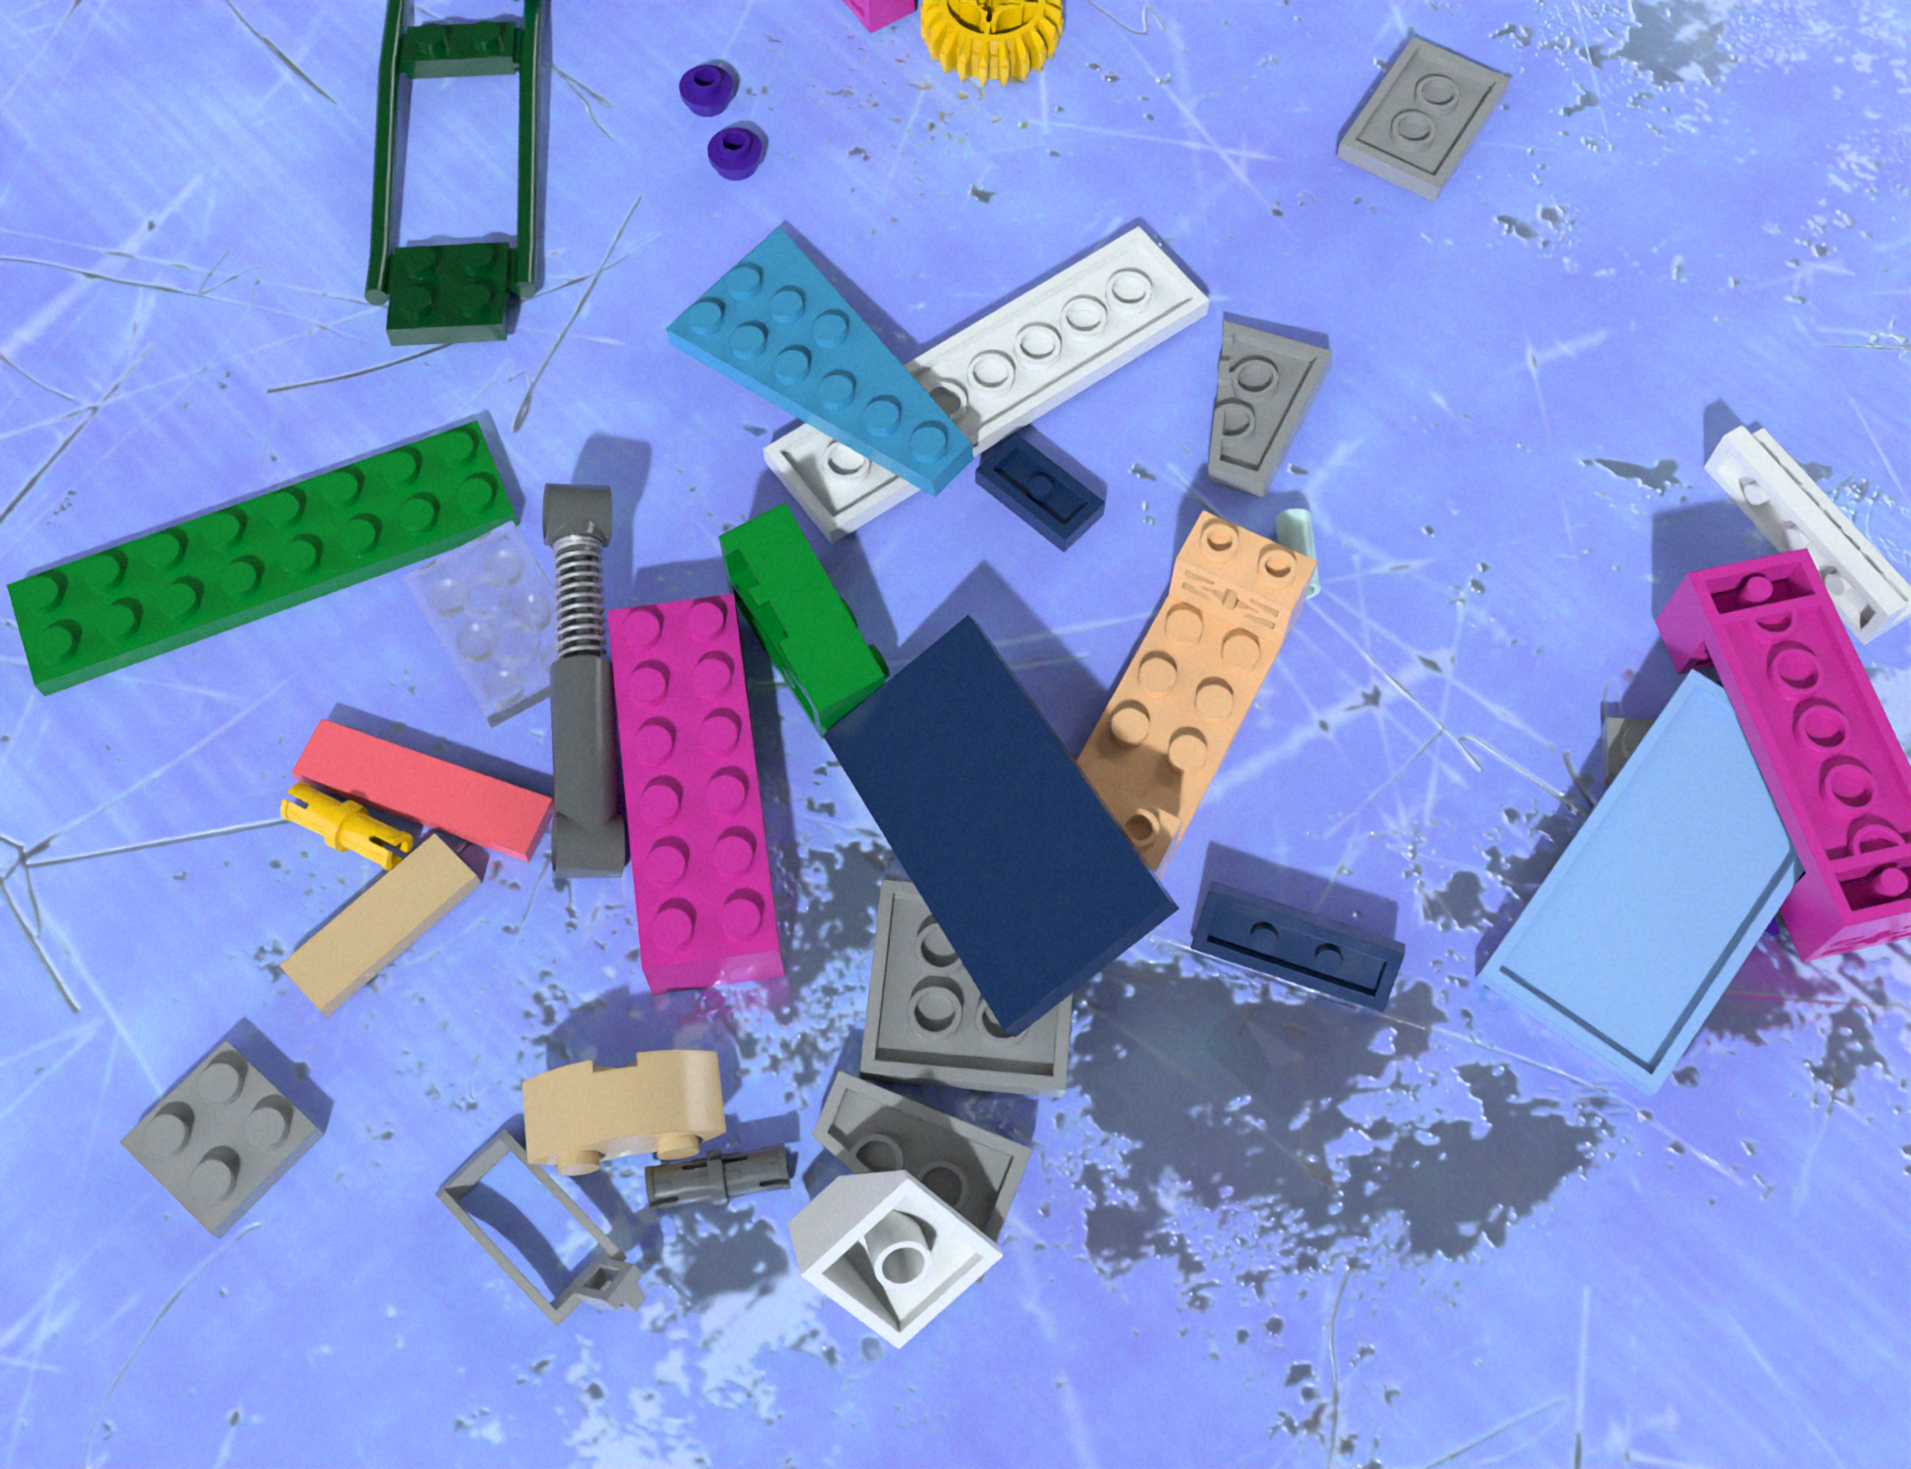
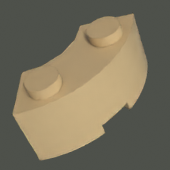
M705 1050L636 1052L637 1060L622 1068L596 1066L591 1059L546 1071L523 1081L522 1094L528 1164L557 1166L558 1174L575 1176L599 1170L600 1162L629 1155L657 1152L659 1159L677 1160L698 1154L700 1152V1144L726 1133L717 1052Z

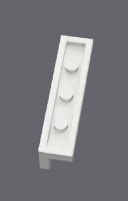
M1741 425L1722 437L1704 469L1780 553L1804 548L1808 549L1841 621L1863 645L1911 617V586L1764 427L1751 434Z

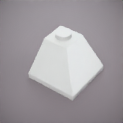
M906 1170L838 1176L787 1223L800 1275L898 1349L904 1346L1004 1256L999 1245Z

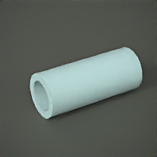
M1300 508L1280 512L1275 517L1278 544L1317 560L1311 513ZM1318 564L1306 599L1318 595L1321 591Z

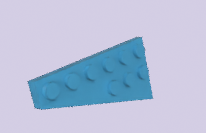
M780 226L666 328L670 345L935 498L974 459L971 441Z

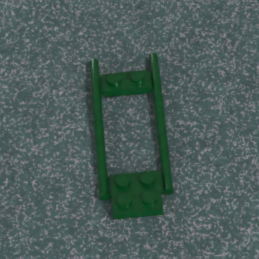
M387 0L378 64L370 251L364 298L373 305H383L389 299L386 333L391 346L507 340L510 293L515 292V294L522 298H529L536 294L541 55L545 0H524L522 28H516L515 22L480 21L471 24L449 25L428 23L421 26H407L406 33L408 0ZM519 67L516 248H510L509 242L396 247L395 254H393L400 73H406L408 79L516 74V68Z

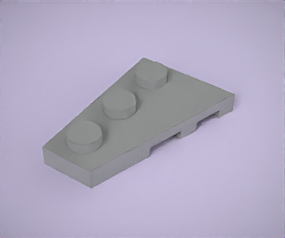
M1224 320L1222 353L1218 371L1216 409H1214L1208 464L1209 481L1265 498L1332 366V351Z

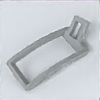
M502 1129L489 1143L473 1155L435 1193L436 1197L556 1327L582 1302L617 1311L619 1308L636 1313L646 1300L644 1293L637 1284L644 1274L635 1264L624 1262L627 1256L540 1165L528 1164L527 1152L505 1129ZM510 1151L604 1248L551 1303L457 1202ZM607 1276L615 1278L612 1283Z

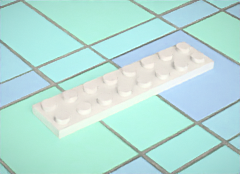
M1138 226L903 366L971 441L973 457L1206 316L1210 300ZM807 423L763 448L766 464L831 544L921 490Z

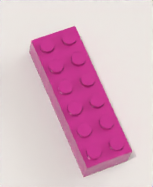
M734 593L607 610L641 965L652 995L785 976L741 629Z

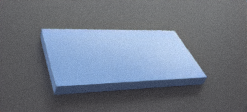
M1691 669L1475 978L1649 1098L1657 1094L1804 872L1795 847L1723 687Z

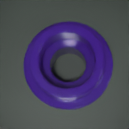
M700 65L691 68L682 76L679 82L682 101L691 112L701 117H713L724 112L734 93L730 74L723 68L715 65Z
M733 127L721 130L710 139L707 146V154L711 166L720 176L732 181H740L752 176L763 157L762 144L759 137L752 131L744 128Z

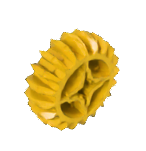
M923 0L920 7L921 37L924 40V45L927 46L931 60L940 61L944 73L957 70L961 82L968 80L970 77L978 78L982 88L987 80L998 79L1003 87H1005L1009 77L1014 76L1025 82L1029 70L1042 72L1046 60L1054 58L1060 36L1063 34V5L1061 0Z

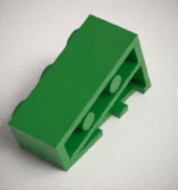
M784 502L718 537L729 594L734 593L737 610L821 739H824L823 735L885 684V679L890 677V672L878 648L874 644L867 646L858 630V624L847 602L842 597H839L789 507Z

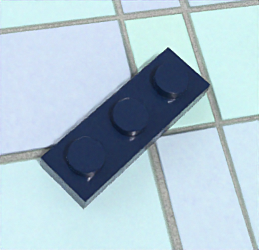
M1215 881L1211 882L1190 949L1384 1013L1405 956L1404 943Z

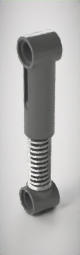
M545 483L543 492V542L545 546H550L553 549V556L555 558L553 562L556 569L553 573L556 579L554 582V588L556 589L554 597L557 601L554 606L557 610L555 619L558 621L555 625V629L558 631L555 638L559 642L556 645V651L559 654L556 656V661L550 665L554 790L551 861L554 879L621 878L624 871L625 828L622 813H619L614 675L612 662L602 658L607 654V651L602 647L607 642L605 638L601 637L606 633V629L601 626L606 620L601 616L605 612V608L601 606L605 598L600 594L605 589L600 585L604 581V577L600 574L604 568L599 563L603 560L601 555L603 548H608L611 539L612 495L609 485Z

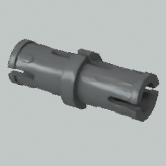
M784 1143L723 1154L721 1148L708 1150L707 1157L645 1167V1185L651 1213L676 1208V1206L713 1201L715 1207L729 1205V1198L764 1191L791 1189Z

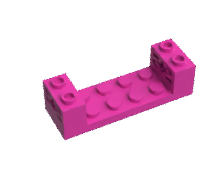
M1804 548L1687 573L1655 622L1678 675L1689 673L1691 669L1699 671L1713 667L1716 668L1806 872L1794 885L1779 908L1801 962L1804 963L1911 938V766L1808 549Z

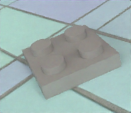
M225 1040L126 1134L119 1143L210 1234L221 1239L325 1134L237 1049Z

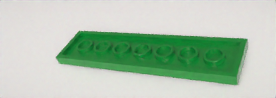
M476 420L7 584V589L34 686L45 697L519 526L483 433Z

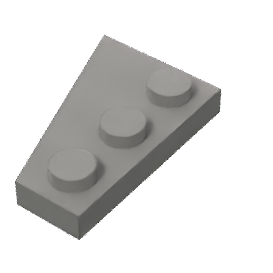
M840 1070L837 1073L812 1133V1136L855 1174L906 1170L996 1244L1033 1152L1029 1147ZM985 1273L976 1280L980 1285Z

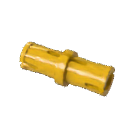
M300 781L294 784L287 793L308 804L307 808L304 809L284 798L281 802L280 813L284 820L294 822L324 836L326 845L339 852L344 853L352 850L381 865L387 871L393 869L403 858L385 849L386 844L407 854H410L412 850L413 837L411 834L368 816L367 808L354 801L348 800L341 803L312 788L306 782Z

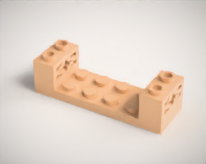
M1202 510L1176 557L1168 597L1076 761L1160 881L1302 611L1318 563L1317 560Z

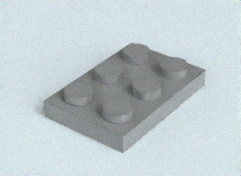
M1413 36L1341 140L1337 158L1435 203L1505 96L1511 79Z

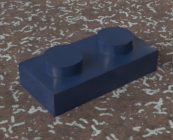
M1017 433L975 470V483L1063 553L1104 515L1105 502Z

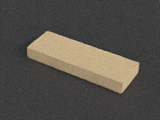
M434 833L278 966L327 1018L475 890L481 882L478 876Z

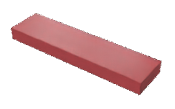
M322 718L291 772L298 782H306L311 787L528 863L554 813V800L551 797Z

